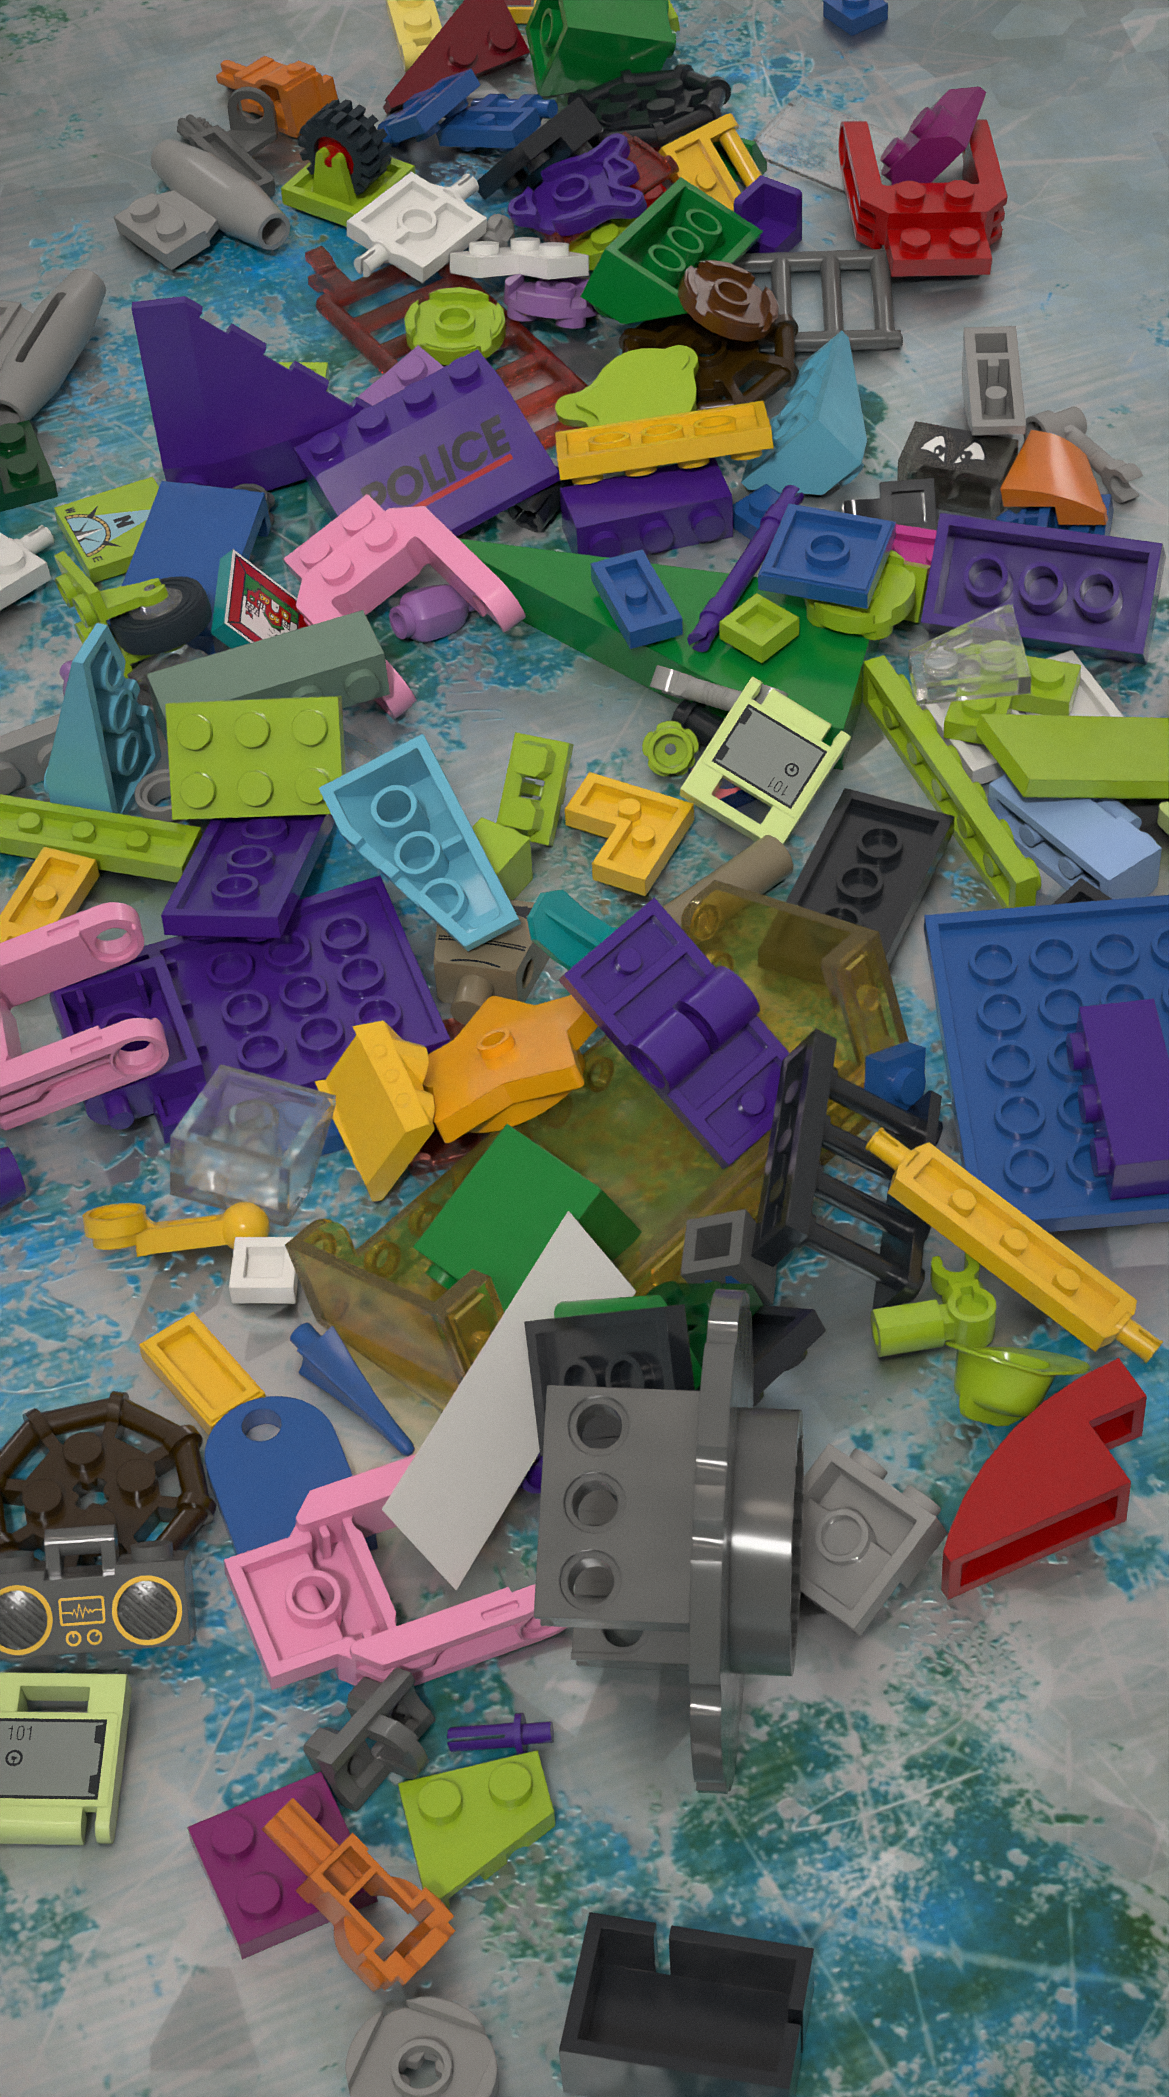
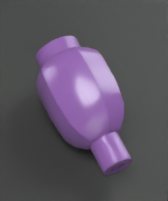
M432 585L404 594L399 602V606L391 608L389 619L392 630L398 638L405 639L409 637L417 642H429L448 636L461 629L465 624L468 613L475 611V609L451 585Z

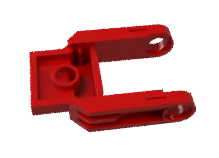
M987 119L976 120L967 148L962 152L963 180H953L944 183L903 181L889 186L881 183L868 122L842 121L839 128L838 156L855 239L872 249H881L882 245L885 246L891 277L990 275L992 255L989 246L1002 237L1003 229L1001 222L1005 218L1003 206L1007 204L1008 195Z

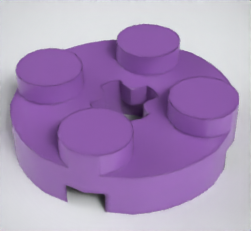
M515 274L505 280L504 303L508 306L507 317L512 320L534 321L537 317L556 319L555 324L557 326L575 329L586 326V317L600 314L591 303L580 297L590 279L588 277L578 276L550 280L539 278L537 282L524 283L525 275Z

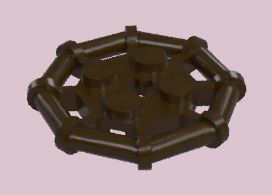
M688 313L643 321L635 328L625 329L619 338L622 354L641 348L666 349L675 345H684L693 349L697 354L699 368L694 378L697 389L696 411L757 401L766 402L783 387L793 386L799 377V370L795 365V337L799 327L790 314L778 313V318L771 332L763 339L749 342L729 339L711 332L696 322ZM771 341L774 343V356L760 353V345ZM700 353H702V354H707V355L714 354V355L709 356V357H700V356H699ZM753 376H764L744 393L740 392L739 388Z
M112 1391L109 1398L40 1412L38 1409L33 1408L22 1415L23 1424L0 1449V1553L11 1551L33 1552L37 1549L45 1552L44 1535L46 1529L116 1524L120 1558L121 1555L131 1554L130 1546L132 1544L145 1542L160 1522H167L169 1524L156 1540L172 1541L173 1551L183 1550L201 1526L210 1524L214 1519L217 1505L209 1497L200 1454V1447L203 1443L201 1434L190 1424L180 1426L129 1400L127 1392ZM104 1426L102 1436H97L91 1432H79L71 1435L64 1444H61L55 1437ZM125 1428L161 1446L147 1454L122 1441ZM37 1446H39L45 1457L27 1479H10ZM176 1467L181 1494L178 1497L162 1496L160 1494L158 1477ZM92 1492H102L107 1502L103 1506L92 1503L85 1510L80 1508V1498ZM4 1504L24 1506L27 1525L12 1534L9 1533ZM98 1553L64 1556V1568L96 1565L94 1557L102 1555Z

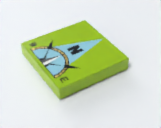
M153 476L54 507L56 521L85 574L93 584L127 573L159 489Z

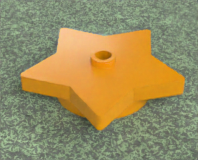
M572 995L538 1005L499 996H491L483 1003L454 1040L428 1054V1069L422 1086L424 1091L430 1092L433 1095L435 1106L434 1122L445 1143H450L467 1132L488 1133L502 1130L506 1124L513 1127L524 1123L547 1111L566 1097L572 1090L581 1088L585 1084L583 1077L585 1059L579 1048L597 1029L598 1025Z

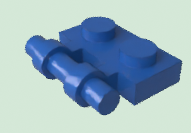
M468 69L443 78L430 89L410 97L403 104L402 111L389 115L378 125L377 129L384 128L388 135L382 141L390 143L391 147H397L404 140L414 137L416 142H421L441 129L438 121L443 117L449 118L466 108L469 104L466 97L481 85L473 70Z
M490 93L484 98H474L470 106L446 118L440 123L441 129L436 132L439 146L460 147L464 151H471L480 147L498 148L502 152H509L541 126L542 119L553 118L558 113V105L555 100L543 99L538 94H524L519 99H508L505 94Z

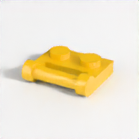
M732 113L726 114L661 147L657 154L674 183L682 177L733 212L734 200L741 192L712 142L720 141L746 187L762 175L736 131L739 125Z

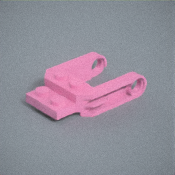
M366 494L283 559L289 571L301 583L296 607L304 616L307 626L361 610L367 615L415 578L426 564H430L482 617L488 614L500 626L503 632L509 631L526 617L521 605L508 587L425 506L389 508L384 511ZM385 659L390 694L373 700L395 720L412 707V704L417 700L406 682Z
M119 902L103 903L0 943V1129L7 1131L156 1073L166 1064L169 1050L163 1025L157 1018H152V1020L147 1018H131L103 1029L95 1026L22 1054L17 1022L10 1012L17 1005L135 959L143 950L144 936L139 915L131 906ZM112 928H120L127 931L122 937L114 940L105 941L97 938L101 932ZM130 1042H150L146 1048L138 1051L127 1052L121 1050L125 1044Z
M415 1455L310 1490L296 1516V1525L290 1537L224 1559L225 1575L272 1690L333 1668L339 1680L356 1686L363 1677L383 1682L395 1667L412 1673L416 1681L414 1686L550 1638L567 1627L541 1626L540 1619L534 1618L535 1584L511 1592L510 1588L506 1587L405 1624L396 1625L395 1608L365 1538L372 1534L397 1527L382 1511V1508Z

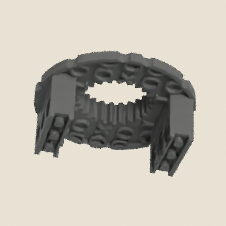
M716 1289L713 1294L708 1317L707 1342L704 1347L700 1391L547 1385L534 1618L540 1619L541 1626L573 1627L571 1659L576 1660L577 1666L689 1671L691 1757L697 1793L728 1794V1791H731L738 1753L744 1676L793 1677L797 1650L803 1536V1414L801 1409L753 1408V1330L750 1298L746 1290ZM607 1414L621 1421L622 1430L620 1437L610 1447L589 1448L583 1443L582 1433L584 1427L592 1418ZM607 1629L643 1630L639 1640L628 1647L612 1645L607 1639L606 1631Z

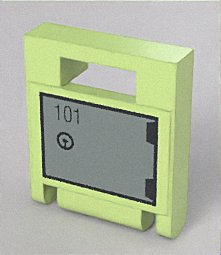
M752 677L680 788L679 796L694 803L697 807L755 842L765 835H771L785 845L846 749L852 736L841 730L834 738L831 747L822 741L832 724L773 688L763 703L759 704L754 699L759 694L763 682ZM723 778L772 807L761 824L715 797V794L722 785Z
M0 1672V1844L84 1845L87 1826L85 1812L96 1813L95 1837L97 1843H114L132 1687L127 1674ZM27 1701H88L87 1713L28 1712Z

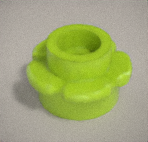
M664 721L657 725L654 732L650 731L646 734L642 744V751L648 757V766L654 773L665 777L670 774L680 776L687 773L694 766V753L698 751L699 745L697 737L692 730L683 729L682 725L677 721ZM667 744L675 745L676 751L674 754L666 753L665 746Z

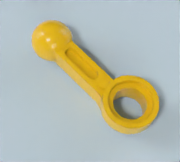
M251 1202L235 1203L228 1207L223 1214L161 1222L152 1221L146 1214V1207L138 1203L105 1205L91 1209L82 1215L85 1236L92 1239L94 1248L115 1250L135 1245L137 1257L227 1245L234 1250L235 1237H268L270 1232V1222L266 1212L260 1206Z

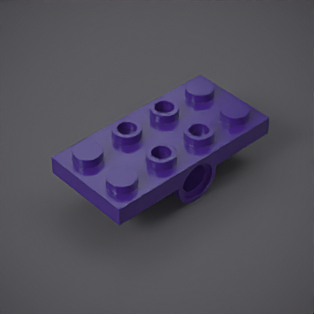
M655 897L559 979V982L722 1169L732 1164L772 1128L782 1060L790 1053L757 1016L760 1012L759 1003L747 984L730 969L724 966L715 968Z

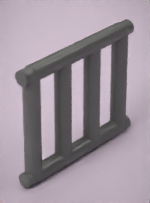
M885 250L745 253L734 264L746 269L750 273H771V289L779 305L778 313L790 314L792 317L791 272L821 271L824 331L798 332L795 337V353L816 352L840 331H843L849 337L851 351L886 350L903 346L901 330H895L891 273ZM841 271H871L874 330H844ZM771 341L760 345V353H774V343Z

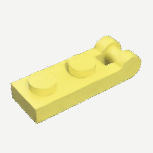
M385 0L387 13L405 72L409 70L442 28L434 0Z

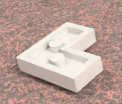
M534 237L511 238L510 247L499 248V242L476 241L469 243V251L450 253V273L473 278L521 274L547 280L588 276L589 255L569 252L568 243H540V238Z

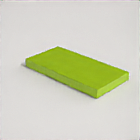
M980 714L975 732L1024 798L1169 799V718Z

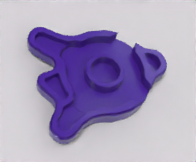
M619 133L611 134L589 152L564 159L542 170L543 183L534 192L528 186L522 194L510 201L508 214L512 223L519 227L533 228L547 235L568 236L588 231L610 219H632L639 217L647 209V203L641 191L628 187L636 183L640 175L636 164L626 160L630 153L627 137Z

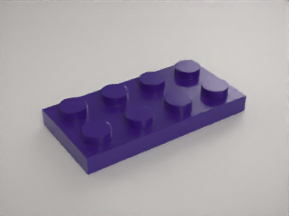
M332 815L212 818L161 914L164 935L186 936L193 940H205L212 937H244L246 940L255 942L271 938H281L335 823Z

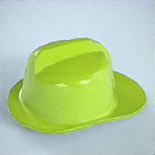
M948 1341L945 1343V1345L957 1350L953 1386L955 1393L960 1397V1413L964 1418L993 1426H1009L1022 1418H1026L1041 1405L1056 1375L1084 1374L1090 1371L1091 1368L1088 1363L1077 1358L1043 1350L1017 1347H968Z

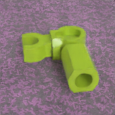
M965 1253L964 1270L952 1272L944 1268L940 1256H934L931 1260L930 1283L932 1288L942 1296L943 1304L938 1305L937 1299L873 1309L870 1316L871 1333L878 1357L940 1348L944 1346L947 1340L968 1347H986L990 1344L995 1336L997 1307L993 1295L985 1290L983 1284L979 1281L980 1263Z

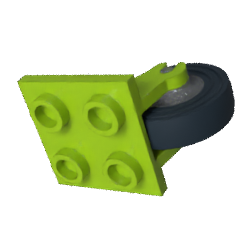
M64 551L54 555L62 574L55 578L57 588L69 608L74 606L81 619L80 622L74 624L80 641L84 644L96 623L108 625L126 661L125 678L137 681L130 664L159 653H169L180 649L187 642L198 636L211 620L212 610L207 594L202 585L193 578L181 576L163 579L154 578L136 584L99 591Z

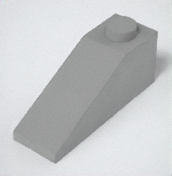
M1016 326L964 327L962 388L964 410L972 435L1026 434Z

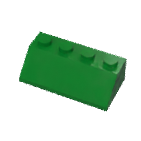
M680 177L605 248L580 297L591 303L598 313L604 317L615 319L622 325L686 314L687 311L682 307L677 295L679 283L686 269L691 265L693 268H697L699 262L707 260L728 262L734 265L759 240L763 231Z

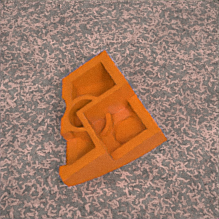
M1031 430L1000 488L1004 507H1055L1058 525H1106L1108 521L1107 510L1087 455L1072 442L1058 435Z

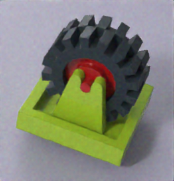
M336 99L329 104L327 103L301 127L299 133L302 135L298 138V146L305 149L300 152L302 161L309 160L310 162L281 187L282 202L284 205L347 227V220L410 172L416 174L415 166L387 155L392 151L391 144L382 140L388 135L384 128L376 129L374 124L379 120L373 114L369 118L364 116L365 107L359 104L353 109L351 100L345 99L340 103L339 99Z

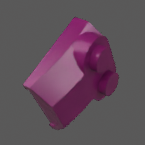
M979 86L949 89L931 108L925 107L914 119L903 140L899 137L894 138L882 153L880 161L884 166L881 175L888 179L891 185L903 181L933 182L967 148L987 92Z

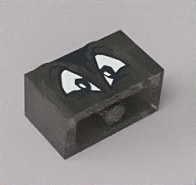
M915 421L898 459L897 481L934 478L936 509L996 520V517L1002 514L1005 509L1000 488L1018 456V440L994 435H972L971 431Z

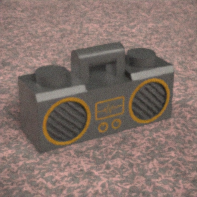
M116 1524L46 1529L44 1535L45 1561H34V1552L0 1553V1659L190 1645L197 1632L191 1549L173 1551L172 1541L156 1540L135 1543L130 1546L131 1554H124L119 1558ZM98 1553L102 1555V1565L64 1568V1556Z

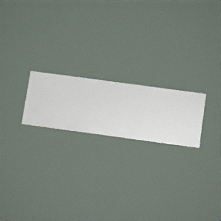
M569 1211L382 1508V1511L455 1590L458 1589L540 1452L524 1321L554 1318L555 1307L561 1301L633 1297L636 1293V1290Z

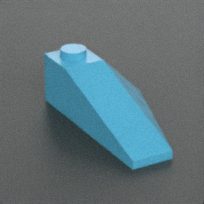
M96 623L72 661L51 756L44 776V790L49 794L51 803L127 815L135 802L136 786L141 779L153 772L162 756L154 714L149 706L138 703L137 698L141 689L137 681L125 678L126 661L108 625Z
M424 734L409 740L319 788L343 838L466 951H470L521 924Z

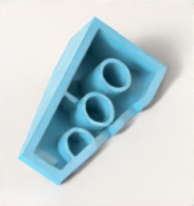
M840 331L803 363L795 384L785 394L784 398L788 403L779 415L770 420L774 448L762 450L763 454L747 461L741 483L748 490H757L767 484L776 491L782 492L785 486L794 485L800 489L797 493L824 495L837 483L841 487L846 486L863 469L864 464L862 460L867 437L849 337L843 331Z

